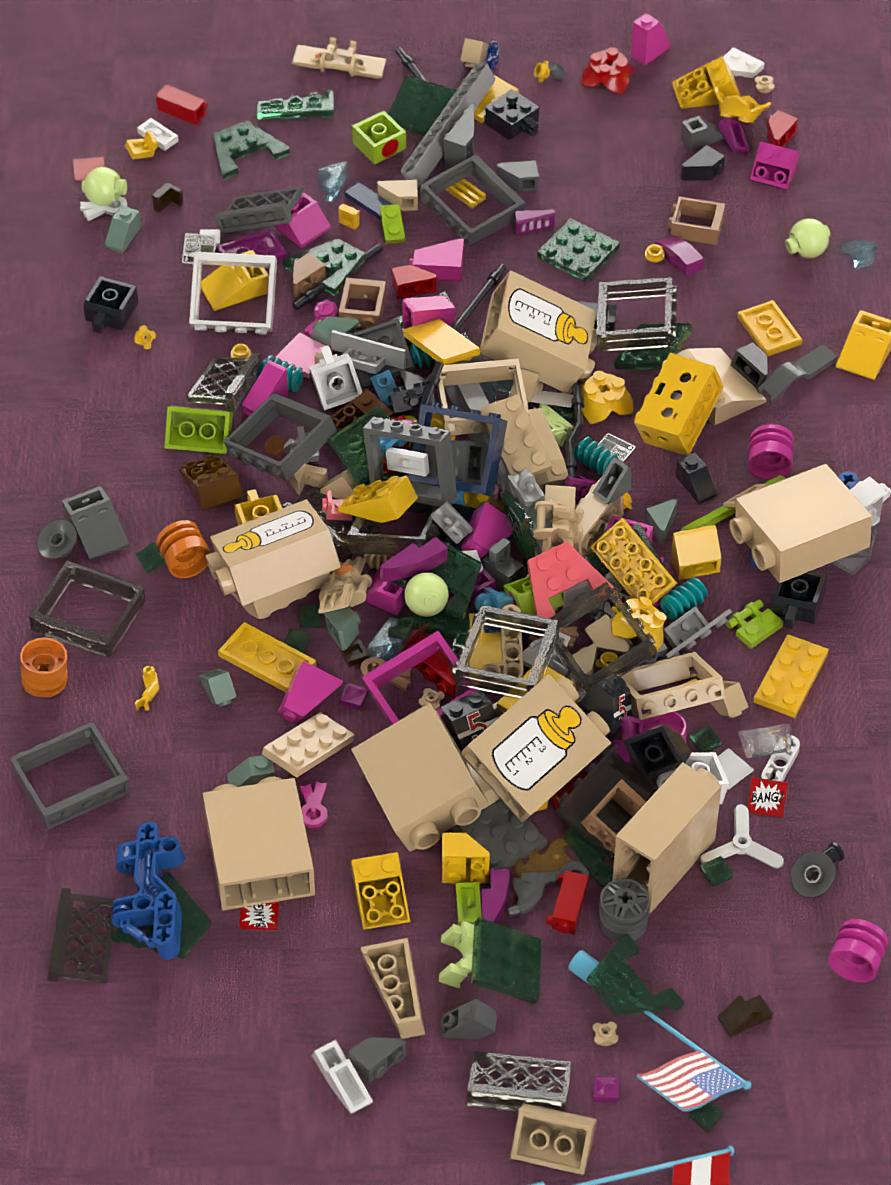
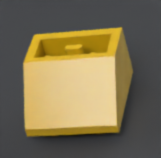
M715 525L673 533L671 563L678 580L720 572L721 553Z
M442 833V883H489L490 853L467 833Z

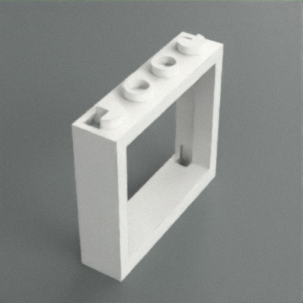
M194 252L190 326L196 331H206L209 328L215 329L214 331L227 332L228 329L235 330L236 333L255 331L256 334L263 335L267 334V332H272L277 270L276 256ZM202 264L269 268L266 324L198 320Z

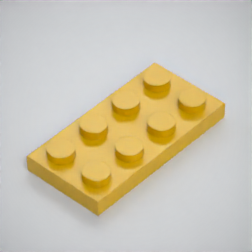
M245 622L218 650L219 657L284 692L287 691L296 668L303 661L315 667L317 666L315 659Z
M787 634L754 696L753 703L795 718L828 655L829 649Z

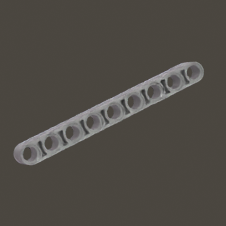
M481 62L474 66L402 167L401 172L405 179L417 180V187L425 182L443 156V138L445 134L451 131L453 124L458 122L463 111L467 110L471 104L474 105V110L495 82V76L486 62Z

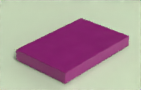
M271 228L216 246L218 253L242 254L253 250L256 255L276 256L277 262L287 259L285 249Z

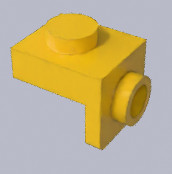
M146 131L143 139L127 140L125 144L132 159L153 157L158 146L157 139L151 131Z
M464 492L465 506L477 509L485 502H492L490 500L491 496Z

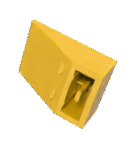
M723 56L672 82L681 109L719 104L715 88H718L726 96L740 95L732 70Z
M253 250L248 251V252H245V253H242V254L256 255ZM222 265L201 281V290L212 309L216 311L267 294L269 275L263 267Z
M860 310L851 327L836 367L875 380L891 350V320Z
M393 476L387 481L381 482V480H377L367 486L364 484L358 485L353 489L354 492L343 499V503L337 510L338 512L383 523L399 519L416 501L418 496L407 476L399 478L398 476Z
M398 852L351 860V874L363 930L410 922Z

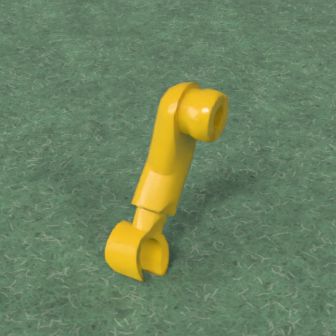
M153 666L143 668V680L146 689L142 694V698L135 702L136 710L144 706L145 711H148L150 708L148 702L154 698L159 690L157 673Z

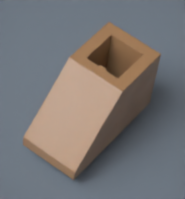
M310 252L294 262L293 295L295 298H298L307 290L326 279L325 264Z

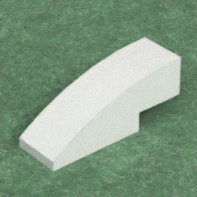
M336 1040L314 1051L312 1055L314 1061L337 1097L351 1114L373 1103L351 1061L346 1059Z

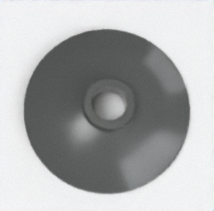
M56 520L49 523L38 536V551L47 559L64 557L74 547L77 540V531L66 520Z
M811 851L803 854L797 859L791 872V880L795 890L809 898L825 894L835 880L834 863L830 857L822 852ZM819 873V877L814 880L815 874Z

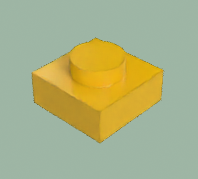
M342 204L338 208L339 223L356 230L360 225L359 211Z

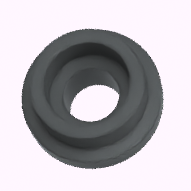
M557 62L549 65L550 75L556 80H562L566 73L565 69Z

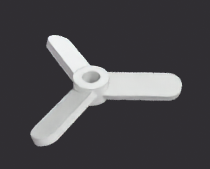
M742 804L737 805L734 809L735 836L733 841L701 856V863L704 865H711L736 853L740 855L747 854L775 869L781 868L784 864V859L781 855L752 841L749 836V811Z

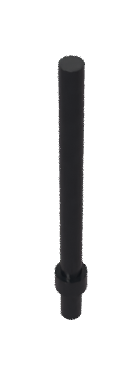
M378 243L314 289L307 290L300 299L292 303L293 308L298 310L305 304H310L316 300V296L383 250L382 245Z
M500 264L494 272L490 273L487 277V282L451 328L458 332L491 288L499 283L501 275L506 270L504 264Z

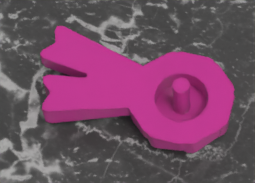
M328 300L318 302L314 308V317L316 319L304 330V334L311 337L312 327L318 320L323 321L328 316L338 317L339 311L336 304Z
M316 781L314 793L312 792L311 784L300 786V793L306 803L301 808L304 825L308 828H320L327 822V809L321 805L327 783L321 784Z

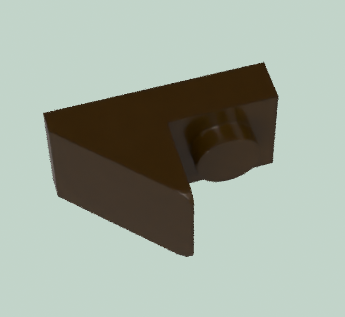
M740 995L718 1016V1020L727 1034L732 1037L771 1019L773 1013L761 995L747 1001Z

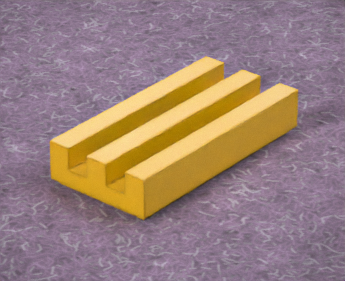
M465 179L445 189L470 208H474L486 199L484 192Z

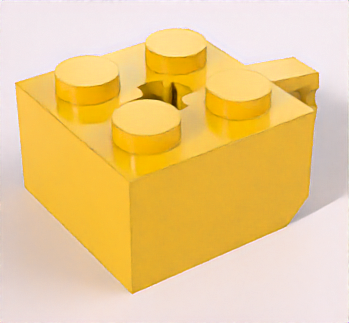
M254 489L247 491V502L235 504V516L239 526L282 509L277 495L259 498Z

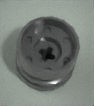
M617 879L604 887L600 896L598 920L600 929L605 936L613 941L624 943L639 939L646 932L650 898L645 887L637 881L630 879Z

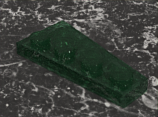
M333 89L326 90V94L309 93L308 97L303 98L295 95L285 101L282 98L257 102V119L325 118L334 116Z

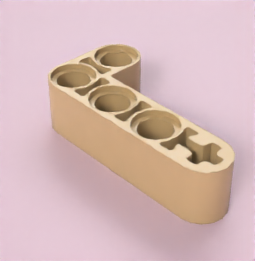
M509 604L501 610L502 663H488L481 668L480 683L481 687L486 691H509L523 677L521 611L516 605ZM509 618L513 619V624H509ZM514 675L517 678H510L509 676ZM487 676H494L495 678L489 679Z

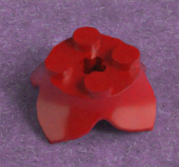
M611 47L608 50L593 53L583 71L582 86L595 87L600 83H604L609 91L622 95L628 87L629 74L632 75L634 73V67L628 63L626 57L617 48Z

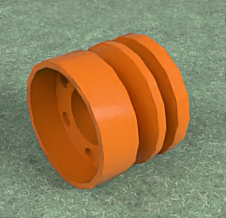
M189 520L177 521L165 527L158 534L156 546L174 577L189 578L199 574L208 566L205 555L210 554L211 550L194 522Z
M37 638L29 641L20 653L21 684L23 688L32 696L40 698L59 694L65 689L68 682L67 650L63 644L55 639Z

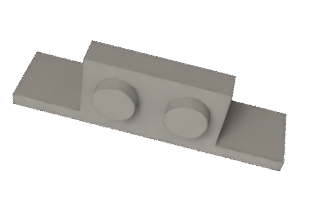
M334 330L331 331V350L342 352V355L348 353L355 369L363 370L370 374H377L385 365L400 369L406 368L405 349Z
M695 606L663 629V635L673 647V650L658 661L680 656L678 651L683 648L685 651L689 650L697 644L694 641L696 638L700 637L702 640L712 633L711 627L714 625L717 628L728 621L726 616L732 613L730 608L708 623Z

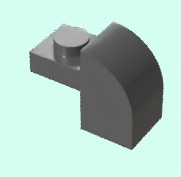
M503 538L498 543L493 544L489 550V555L483 559L486 571L502 587L522 579L523 564L510 556V541Z

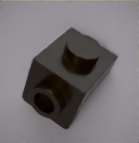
M167 182L152 195L153 209L160 213L171 202L181 206L183 204L182 190Z

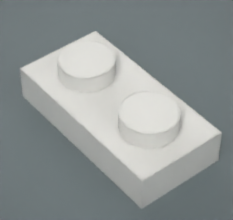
M152 118L137 127L138 134L143 137L146 131H151L157 139L158 147L164 151L178 142V135Z
M393 447L386 450L388 470L420 476H427L430 472L428 454Z

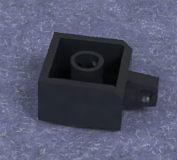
M513 89L485 106V124L508 140L513 139L523 131L531 136L539 132V124L537 123L539 121V106Z
M99 276L85 299L83 307L85 321L93 322V332L101 334L106 326L123 330L138 305L137 286Z
M426 381L413 384L414 388L406 390V386L393 388L394 393L389 395L395 418L419 412V405L427 387ZM434 393L432 394L430 402H435Z
M808 571L784 582L777 583L772 599V612L777 616L785 617V628L793 629L797 620L815 624L826 593V574Z

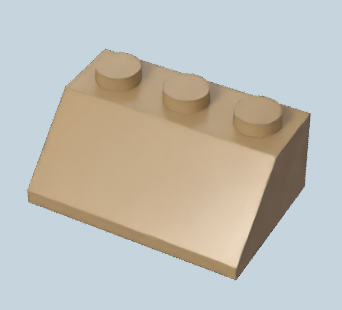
M524 1103L519 1110L511 1159L584 1175L597 1119Z

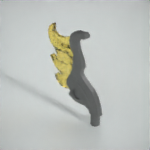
M557 839L553 841L543 855H538V848H536L531 853L527 865L522 864L521 858L516 862L515 870L520 879L517 877L513 879V890L518 898L517 905L506 908L509 917L517 914L522 916L534 909L541 901L544 888L549 884L556 885L559 883L557 880L559 874H565V871L580 872L589 876V871L584 864L573 861L564 853L563 848L565 845H570L569 840Z

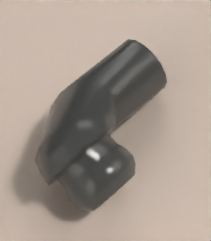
M552 656L545 662V665L566 678L569 677L571 670L561 664L559 657Z

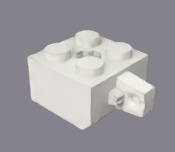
M328 345L321 347L323 359L319 360L320 363L309 366V370L321 406L324 410L354 400L362 394V389L349 354L337 356V354L332 355ZM338 378V384L334 385V379Z
M868 477L864 481H859L850 491L872 515V528L880 522L882 503L891 495V489L884 483L878 484L871 477Z
M716 752L691 753L685 764L696 771L698 769H705L717 778L719 785H721L719 804H722L729 783ZM676 769L658 776L656 782L658 788L662 786Z

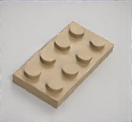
M519 394L479 408V411H482L481 415L488 416L489 412L501 415L500 419L508 421L501 460L509 476L517 475L526 469L534 476L552 469L553 465ZM484 423L491 437L493 424Z
M319 712L263 747L262 755L295 777H299L352 743L355 734Z

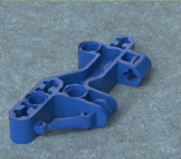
M146 822L138 828L137 840L122 843L117 847L116 870L123 874H134V881L139 892L132 896L114 900L111 921L114 926L121 928L124 933L130 934L140 942H146L149 948H157L160 957L169 960L176 957L180 951L182 909L176 894L161 880L162 869L180 866L185 860V855L176 837H162L155 823ZM154 925L153 938L148 939L146 934L137 927Z

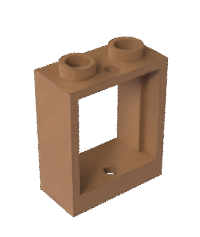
M679 197L677 204H673L672 207L673 218L670 217L668 222L671 236L673 235L683 240L717 245L724 221L725 204ZM682 215L710 219L713 220L711 227L680 223Z
M346 278L339 317L357 319L361 323L358 324L357 328L367 329L381 324L386 300V281ZM349 298L376 300L375 312L347 309Z
M622 779L581 823L590 834L596 836L603 843L604 847L614 854L616 834L596 815L611 798L632 817L646 803Z

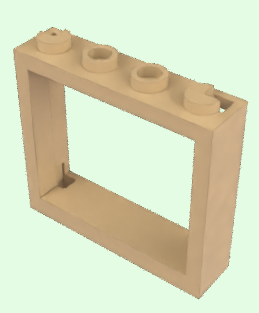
M519 358L443 366L439 377L440 382L437 387L439 403L443 404L442 408L448 409L444 386L513 380L516 395L519 394L529 415ZM441 415L444 430H449L450 435L488 432L484 422L449 418V416Z
M696 652L611 673V675H619L626 682V686L631 692L632 713L640 720L725 698L722 676ZM689 667H694V670L689 671ZM695 676L700 679L699 681L645 695H640L637 692ZM641 709H648V713L642 715Z

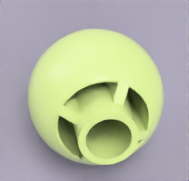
M99 167L90 171L85 181H82V192H85L86 197L93 204L101 206L112 205L113 200L116 199L117 201L120 195H126L127 182L125 179H120V176L114 170L107 167Z
M816 219L800 220L792 227L789 238L785 240L788 252L790 254L798 252V255L803 258H814L821 255L828 246L829 228Z
M426 572L417 574L409 580L404 596L406 604L412 612L419 616L429 617L438 614L444 609L449 593L447 585L441 577Z

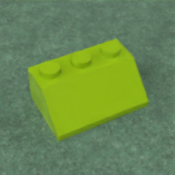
M168 406L164 448L227 454L228 450L224 441L232 434L234 411Z

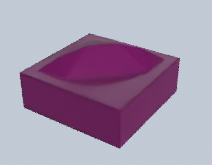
M347 683L339 699L340 705L361 710L368 695L367 688Z
M594 1076L593 1102H618L619 1076Z

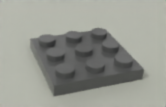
M399 318L349 334L406 350L405 369L385 365L377 374H370L366 371L355 369L361 388L373 385L370 378L387 370H390L393 378L400 376L401 370L415 371Z
M501 799L482 809L480 816L474 822L464 826L455 825L450 828L451 833H467L490 853L489 878L490 869H509L547 846V840L527 818L522 823Z

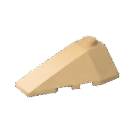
M542 408L529 410L532 424L553 465L551 470L535 475V482L542 491L545 490V485L564 486L568 476L567 468Z

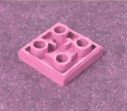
M299 333L275 359L280 358L281 364L284 361H288V367L291 364H295V370L298 367H302L303 376L309 379L311 377L309 366L315 365V353H321L320 348L325 345Z

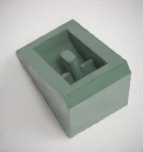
M675 499L646 509L645 523L653 526V535L658 543L662 545L666 540L676 515L677 500Z

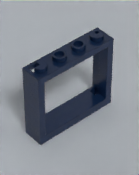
M430 402V405L422 404L418 422L422 426L430 427L433 413L493 424L481 485L456 481V490L493 497L508 421L500 419L501 415L489 412L488 416L481 415L482 411L469 409V412H462V407L450 405L449 409L442 408L443 404ZM414 442L413 451L425 453L426 444ZM408 473L410 481L440 487L439 477Z

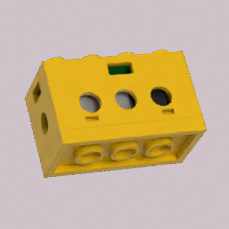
M673 353L669 354L667 360L662 364L661 372L653 381L650 393L645 396L640 412H637L634 423L644 443L685 456L691 453L724 389V385L714 365Z

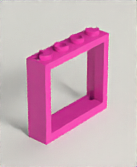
M436 631L362 677L365 687L391 725L399 720L378 688L440 650L444 652L469 689L451 702L479 690L439 631ZM439 708V709L436 710V711H437V713L439 714V716L442 718V716H441V708Z

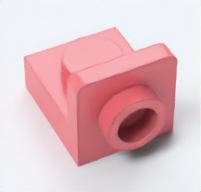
M327 490L326 498H322V511H326V520H352L353 515L338 512L337 508L343 503V499H332V494L329 490Z

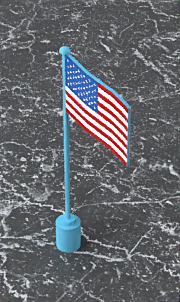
M583 950L574 956L568 968L571 972L590 986L604 983L695 1050V1052L677 1057L653 1071L637 1074V1078L685 1112L702 1107L725 1093L740 1088L745 1090L751 1088L750 1081L746 1082L605 979L607 975L605 973L606 967Z

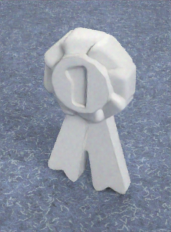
M121 196L117 201L116 199L113 200L112 205L101 206L92 202H80V211L83 212L87 221H90L104 213L114 216L121 205L127 207V202Z

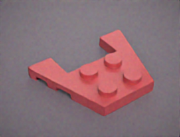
M567 541L527 561L539 629L558 620L548 599L580 583L587 581L597 601L616 591Z

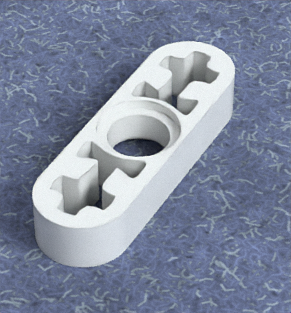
M786 735L780 739L762 772V779L770 780L773 773H775V779L773 780L784 781L799 753L800 742L798 738ZM792 745L788 750V754L785 753V748ZM783 760L786 762V765L780 767L774 761Z

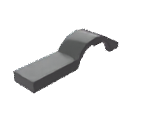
M822 344L795 363L791 361L781 365L764 381L757 392L759 394L764 391L768 392L771 395L769 403L773 404L780 399L784 391L794 381L802 377L808 381L835 363L837 356Z

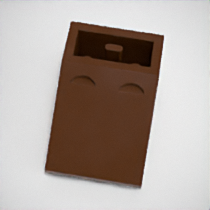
M367 389L331 416L337 432L331 438L339 446L365 441L363 427L373 417L390 420L391 417L395 418L394 413Z
M208 455L204 460L198 462L191 461L179 468L196 503L203 510L243 497L238 474L218 455Z

